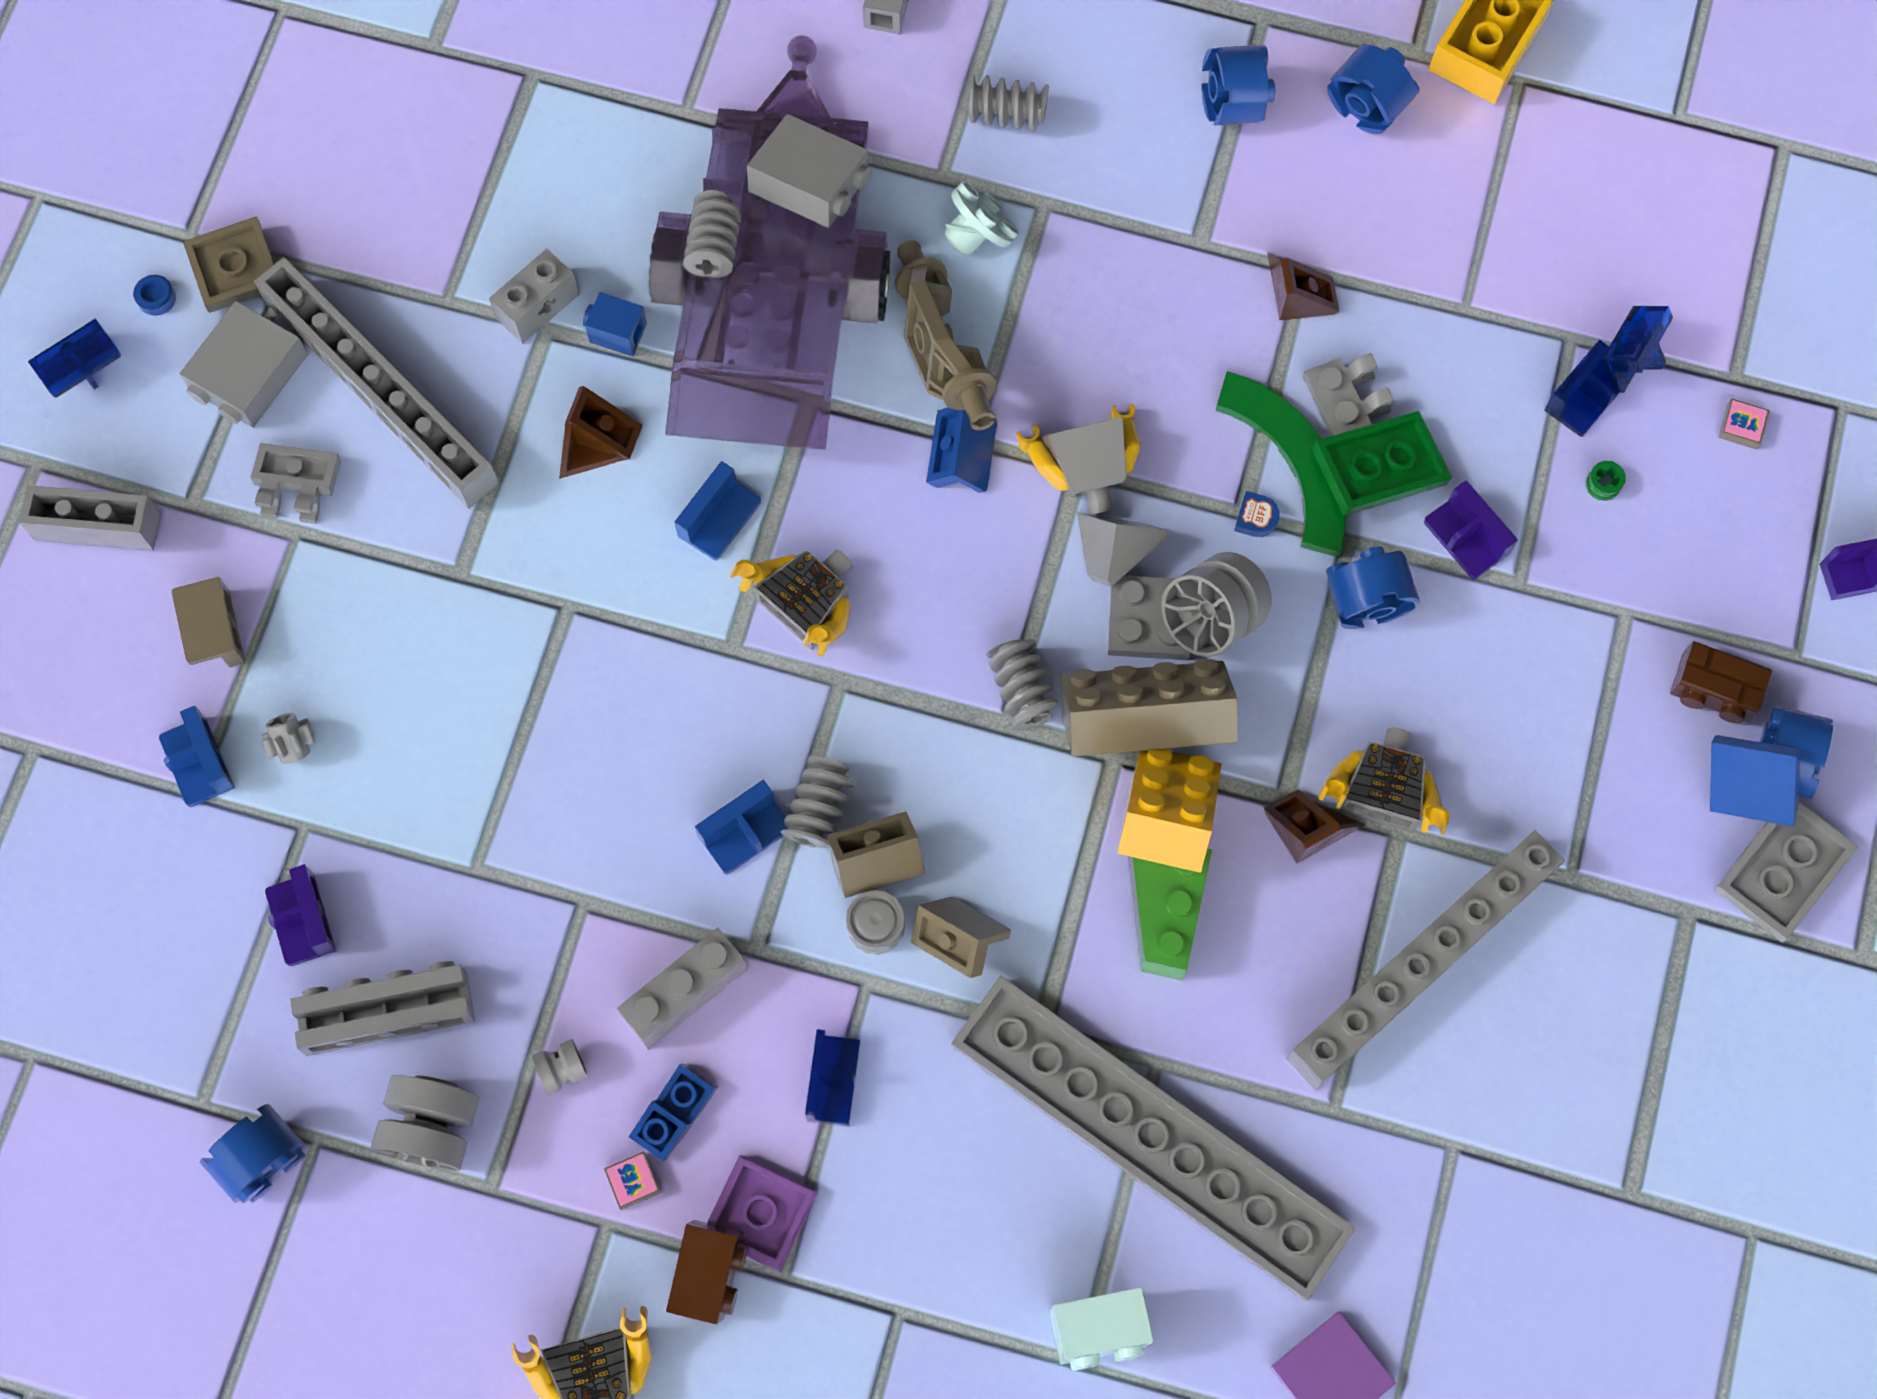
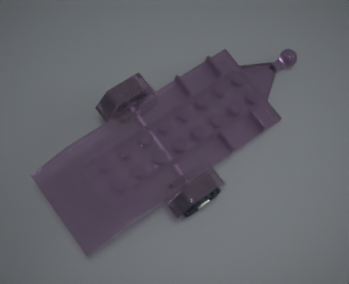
M798 35L790 40L787 46V55L792 62V68L757 111L718 108L715 128H712V147L706 178H703V192L706 190H718L725 193L742 213L739 233L737 235V245L735 247V257L732 260V272L720 278L700 277L689 273L682 265L687 246L691 214L659 212L657 227L651 245L652 253L650 254L649 294L651 296V303L683 306L672 365L665 435L826 450L842 320L878 323V321H884L890 284V250H885L888 248L887 232L855 229L860 197L859 189L851 198L847 212L843 216L838 215L830 228L748 191L747 164L787 114L860 147L867 148L869 121L831 118L806 74L807 65L813 62L817 54L816 44L808 36Z

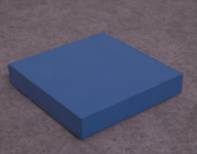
M1715 735L1711 742L1710 811L1794 827L1798 817L1801 749Z

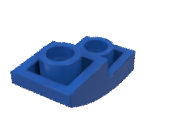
M679 1064L658 1098L650 1103L629 1135V1138L660 1160L665 1161L691 1128L718 1087L685 1064Z

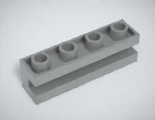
M453 961L434 963L429 966V971L414 974L412 970L393 971L387 974V979L371 982L369 978L353 979L345 982V988L330 991L328 987H313L302 992L303 996L290 998L292 1015L298 1020L299 1031L295 1032L296 1046L306 1056L475 1022L468 973L461 964L455 965Z

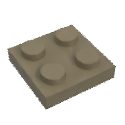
M257 216L183 241L200 294L209 313L229 307L235 301L240 303L261 296L254 281L275 263Z

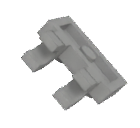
M1372 353L1356 359L1347 367L1344 366L1341 358H1337L1304 371L1303 379L1330 436L1371 425L1370 418L1391 412L1389 404L1393 403L1394 399L1388 386L1373 392L1364 400H1360L1354 387L1356 384L1375 378L1373 371L1377 369L1378 365Z
M260 443L251 480L254 485L260 486L255 498L256 506H261V516L278 518L281 505V489L300 491L294 505L295 511L300 512L299 520L304 523L316 524L320 509V494L329 496L333 494L341 464L338 453Z

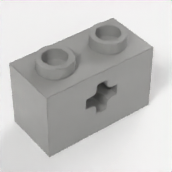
M546 248L493 294L489 300L496 320L524 344L579 295L574 273Z

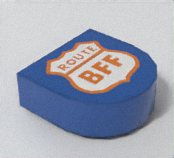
M1246 491L1234 531L1253 537L1269 535L1275 530L1279 521L1280 511L1277 504L1266 496Z

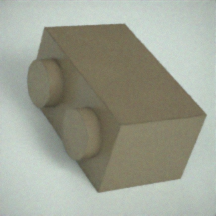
M906 811L826 835L834 872L845 898L925 874L918 836Z

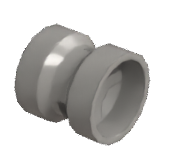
M573 1039L560 1043L557 1052L549 1053L542 1051L532 1056L538 1076L548 1095L559 1091L568 1080L578 1083L588 1078L584 1063Z

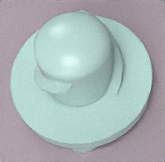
M962 181L951 193L952 200L960 214L950 224H945L947 227L945 229V236L950 245L961 254L971 255L975 251L979 252L981 244L986 239L1000 247H1007L1019 234L1015 225L1000 215L998 212L1002 208L1000 203L988 192L981 196L968 182Z

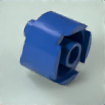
M1362 44L1330 79L1332 81L1327 86V92L1334 107L1344 118L1350 113L1360 120L1356 127L1371 134H1381L1420 92V88L1405 68V58L1398 50L1392 47L1384 50L1374 45Z
M1265 45L1218 47L1207 50L1203 59L1202 71H1209L1208 83L1201 84L1206 117L1209 122L1215 121L1213 125L1246 124L1264 121L1267 103L1274 102L1276 94L1274 80L1268 79V50Z
M1382 546L1373 547L1361 552V559L1357 561L1334 564L1326 569L1327 581L1341 626L1345 629L1364 628L1362 620L1376 619L1378 624L1392 621L1416 608L1414 603H1420L1407 558L1402 551L1385 553Z
M1774 706L1769 722H1766L1760 742L1801 749L1799 796L1812 799L1820 781L1814 779L1813 775H1818L1821 767L1824 768L1832 739L1833 725L1831 723L1833 719L1783 706L1781 708Z
M265 1104L257 1109L262 1116L254 1122L246 1116L218 1139L208 1150L213 1158H202L200 1160L202 1167L234 1203L241 1201L244 1204L249 1200L254 1203L273 1186L268 1179L276 1172L279 1173L282 1170L285 1173L289 1172L306 1156L301 1150L304 1144L303 1141L270 1104Z

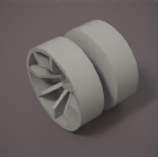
M1222 552L1205 560L1173 580L1167 586L1162 597V616L1168 632L1182 648L1198 656L1210 657L1222 653L1263 625L1271 611L1272 596L1266 577L1254 562L1238 553Z
M392 1075L389 1079L383 1105L395 1113L404 1115V1120H379L370 1150L390 1158L449 1171H460L468 1142L456 1134L447 1132L446 1129L447 1126H472L480 1097L472 1092L460 1089L457 1084L423 1075H416L415 1077Z

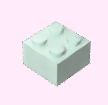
M1142 1287L1053 1305L1049 1312L1060 1365L1070 1363L1072 1371L1096 1367L1101 1363L1100 1357L1114 1354L1115 1362L1140 1358L1141 1355L1145 1354L1144 1348L1154 1342Z

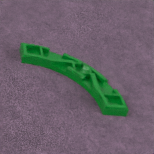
M1227 371L1215 411L1232 416L1246 423L1259 433L1263 432L1278 447L1279 453L1287 462L1294 477L1297 478L1302 493L1304 523L1300 547L1339 558L1345 534V516H1343L1311 449L1315 441L1320 440L1321 437L1307 419L1284 398L1247 377Z

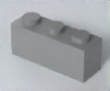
M27 485L19 523L35 541L154 551L161 513L147 495Z
M717 927L618 1006L617 1010L649 1050L748 969L745 959Z

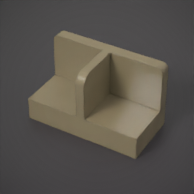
M215 577L172 589V597L186 661L190 665L221 657L229 668L245 664L230 590L221 578Z
M947 897L918 905L911 943L967 977L974 978L981 976L983 973L988 945L1009 939L1011 929L955 897Z

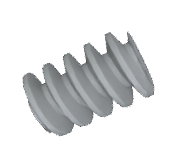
M974 74L968 105L970 122L976 123L980 114L983 113L985 124L990 126L997 115L1000 127L1005 128L1010 118H1013L1016 130H1020L1025 120H1028L1030 131L1035 132L1040 122L1044 123L1049 85L1045 84L1041 93L1037 94L1035 83L1030 82L1026 91L1022 92L1020 81L1015 80L1011 89L1007 90L1005 78L1001 77L996 87L993 88L990 76L985 75L981 85H977Z
M706 190L699 193L694 199L682 266L695 276L720 278L732 272V260L735 257V247L737 245V235L739 233L742 213L725 193L718 190Z
M1033 639L1012 640L992 648L986 654L987 657L992 658L989 662L990 669L997 673L995 676L996 685L1003 687L1000 691V696L1002 700L1008 702L1006 713L1013 717L1011 727L1014 730L1031 729L1046 723L1052 718L1049 710L1058 704L1055 698L1044 699L1043 697L1053 687L1049 683H1038L1039 680L1047 675L1046 669H1033V666L1042 659L1040 654L1028 655L1027 653L1036 646V641Z
M811 755L808 758V765L811 769H806L802 773V780L805 784H800L796 788V795L800 799L791 801L790 809L794 814L785 816L784 824L788 829H783L780 833L794 842L809 847L829 848L828 841L822 834L823 832L835 833L837 827L829 822L828 819L829 817L840 818L843 815V812L835 807L834 803L848 802L849 797L841 792L840 788L854 787L855 783L846 776V772L849 771L846 765L829 757Z

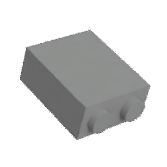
M789 114L783 118L747 164L749 192L827 228H830L838 215L843 216L847 212L851 198L858 189L862 190L865 188L871 174V169L868 168L867 149Z
M235 301L179 375L188 387L186 393L202 405L210 402L219 407L218 412L229 421L238 424L241 420L254 428L306 359L308 353L299 337Z

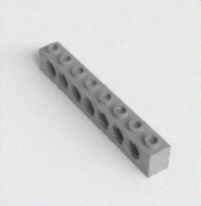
M285 257L254 281L265 303L468 509L499 484L492 465Z
M1534 830L1290 1052L1286 1060L1316 1090L1543 883L1565 859Z

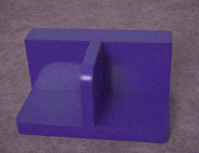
M1467 480L1454 488L1446 503L1424 519V525L1473 580L1507 557L1518 541L1516 536Z
M1877 538L1837 546L1819 564L1831 601L1877 592Z
M305 864L289 869L291 880L265 889L271 915L268 916V921L276 930L284 962L288 966H294L336 952L315 874Z

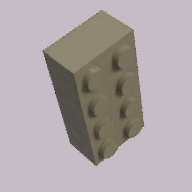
M1200 659L1195 663L1178 665L1171 662H1161L1153 667L1134 668L1124 665L1115 667L1113 670L1092 671L1090 669H1079L1071 674H1061L1062 716L1072 757L1238 743V698L1224 661Z

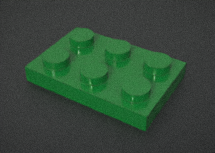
M1419 411L1316 440L1311 447L1343 516L1446 486L1452 479Z

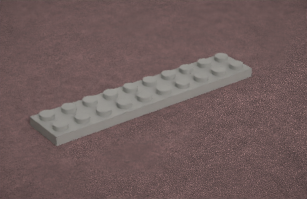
M1001 975L951 1043L953 1049L1305 1302L1309 1300L1356 1229L1353 1225Z

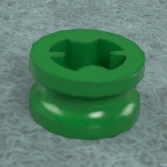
M1613 461L1598 462L1593 466L1586 478L1588 493L1593 498L1601 501L1612 500L1619 494L1626 482L1625 472L1619 464ZM1608 475L1613 479L1611 483L1606 485V487L1600 485V479Z

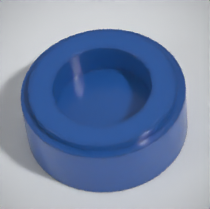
M148 275L137 282L134 287L133 297L144 313L158 316L168 312L173 307L176 293L165 277Z

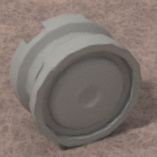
M872 890L863 892L852 901L847 910L846 923L849 938L856 948L868 954L879 955L891 951L898 946L900 939L904 936L905 915L902 905L896 897L886 891Z

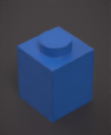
M599 292L594 305H588L583 317V326L586 327L590 343L632 357L647 325L643 306Z

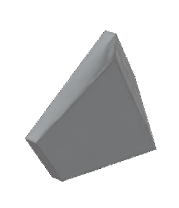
M1077 512L1087 574L1091 580L1111 587L1169 536L1165 529L1145 523Z

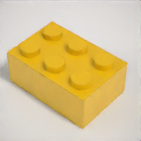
M1465 0L1437 44L1428 71L1495 104L1546 21L1554 0Z
M1169 749L1139 751L1117 854L1201 873L1212 833L1222 763L1212 761L1205 756H1189L1172 752Z

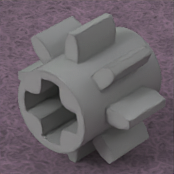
M286 713L266 723L265 726L268 732L261 735L263 738L261 742L269 759L278 755L281 763L289 764L309 755L311 751L308 745L315 742L313 738L315 735L307 718L298 722L294 713Z

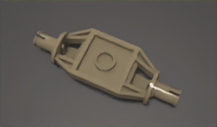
M917 241L904 242L897 249V256L901 260L903 268L897 274L895 287L897 293L902 298L908 299L904 339L927 393L944 400L950 409L957 411L965 410L969 417L970 425L974 430L987 429L995 422L994 418H996L988 403V399L996 390V379L989 370H986L979 349L954 344L950 325L943 323L941 317L950 312L952 288L947 281L946 266L938 259L925 258Z

